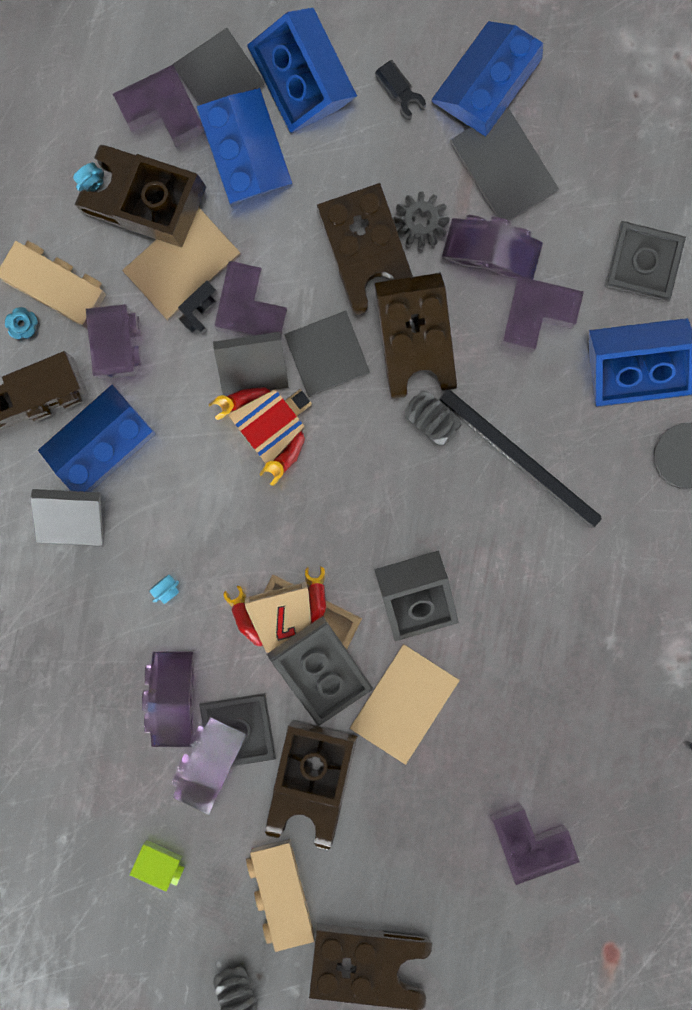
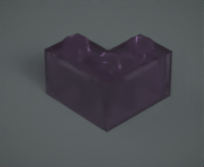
M173 65L113 93L131 132L161 118L175 147L205 133L196 110Z
M467 215L466 219L452 218L442 257L462 266L489 269L507 278L533 281L543 242L531 237L532 232L527 229L510 227L511 222L509 220L491 217V221H486V219L479 216Z
M233 261L228 262L214 325L217 331L243 337L280 332L282 341L288 309L287 307L257 301L263 276L261 267Z
M518 276L514 284L500 346L533 353L537 346L542 322L572 329L577 323L584 291Z
M127 304L87 308L86 317L93 377L105 379L137 375L136 366H142L140 346H135L137 345L136 337L141 336L139 316H136V312H132Z
M153 652L151 665L145 666V685H149V691L143 690L142 710L148 711L144 716V732L150 733L151 747H192L194 725L192 702L194 686L193 652Z
M213 718L209 719L205 728L198 726L190 743L196 747L191 757L184 754L171 783L177 786L173 798L209 815L247 735Z
M522 805L490 816L515 885L580 862L569 831L564 825L534 835Z

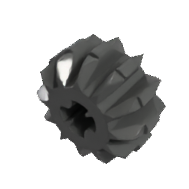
M423 191L418 193L417 202L414 201L411 195H407L405 201L408 207L403 204L396 206V211L403 216L393 218L395 225H404L397 230L399 237L407 233L409 234L405 243L407 246L412 245L414 238L419 239V249H424L425 239H428L432 246L437 245L438 241L434 234L445 237L447 231L440 225H446L450 222V217L440 215L446 210V205L440 204L434 207L437 196L434 194L428 202L424 201L425 195ZM416 214H419L422 218L428 216L426 227H423L421 223L417 225L413 223L415 222Z
M421 391L417 396H414L404 411L406 418L438 445H445L449 440H452L462 425L460 418L428 391Z
M241 966L223 970L222 973L215 975L213 984L221 1010H258L248 976Z

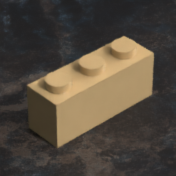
M28 240L25 245L15 241L0 266V280L87 329L106 296L105 292L99 289L102 283L87 274H84L82 278L71 272L73 266L58 257L53 262L42 256L45 250Z
M291 839L252 848L250 852L251 858L246 859L250 878L256 877L259 890L254 891L258 911L265 910L268 923L262 924L266 943H273L274 950L277 952L314 942L315 934Z

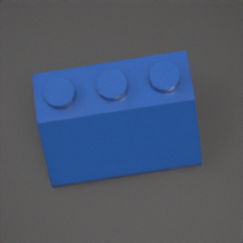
M313 7L285 13L247 44L290 133L296 132L337 112L357 97Z
M488 21L433 96L432 102L486 137L542 60L543 42L516 25Z
M260 88L229 95L196 106L230 205L292 184Z
M688 318L589 330V359L596 406L692 395V327Z
M112 384L39 448L38 451L70 491L92 492L153 438L156 432Z

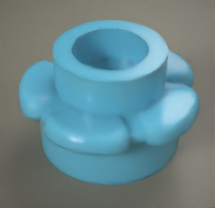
M93 162L84 165L73 176L74 181L77 183L76 189L78 191L86 190L91 192L97 190L104 182L102 179L104 171Z
M24 307L13 309V313L8 314L5 318V327L8 328V334L14 339H29L36 332L37 317L33 312H28ZM21 320L24 321L22 327L18 325V322Z
M170 574L165 576L149 590L154 597L152 601L156 603L158 600H161L163 604L167 603L179 593V590L176 588L179 581H175Z

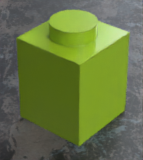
M146 840L134 863L130 876L166 892L170 884L177 886L185 868L179 865L183 856Z

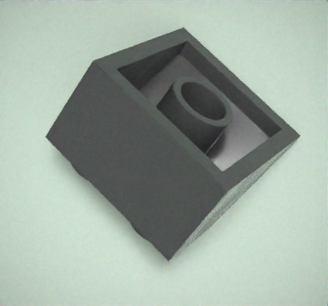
M439 551L374 569L395 642L459 623L448 576Z

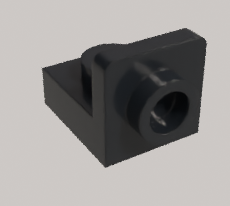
M208 280L178 307L179 311L183 314L179 320L191 333L197 329L203 335L207 331L205 326L194 315L198 312L202 315L205 314L217 302L214 299L218 294L217 290Z

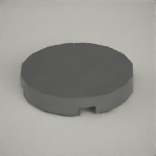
M681 423L667 429L658 439L654 455V463L659 475L668 484L682 489H692V423Z

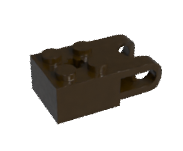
M100 145L94 158L103 170L112 173L111 182L106 189L99 192L82 190L74 205L87 216L182 248L207 188L198 173L140 154L134 155L106 145Z
M380 183L317 204V212L351 309L355 315H360L367 311L368 299L365 288L368 282L375 277H386L390 280L413 277ZM361 222L366 224L365 234L358 235L357 231L352 232L351 229L354 227V223Z
M441 273L375 282L380 330L391 398L406 397L408 394V379L413 373L420 370H428L436 374L442 391L456 389L457 380L446 287ZM418 314L417 317L411 318V315Z
M62 351L2 376L4 384L0 385V430L24 420L32 419L33 422L43 420L52 415L51 410L63 406L64 409H68L83 402L81 397L88 395L75 360L66 351Z
M292 721L288 725L265 829L267 836L279 838L285 830L286 823L290 817L304 815L310 818L315 825V846L327 851L331 848L358 736L297 721ZM313 757H317L324 767L320 766L318 770H314L313 763L308 762V759L312 760Z
M317 923L309 998L421 1010L426 1006L424 991L419 987L403 983L397 973L400 966L407 960L429 957L432 952V942L428 938ZM343 958H349L354 968L342 970V967L337 964L338 962L343 963Z

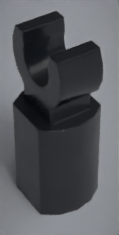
M389 60L375 72V75L393 99L400 101L401 112L407 119L412 117V113L407 107L410 102H417L422 109L426 107L423 96L411 91L413 86L393 60Z

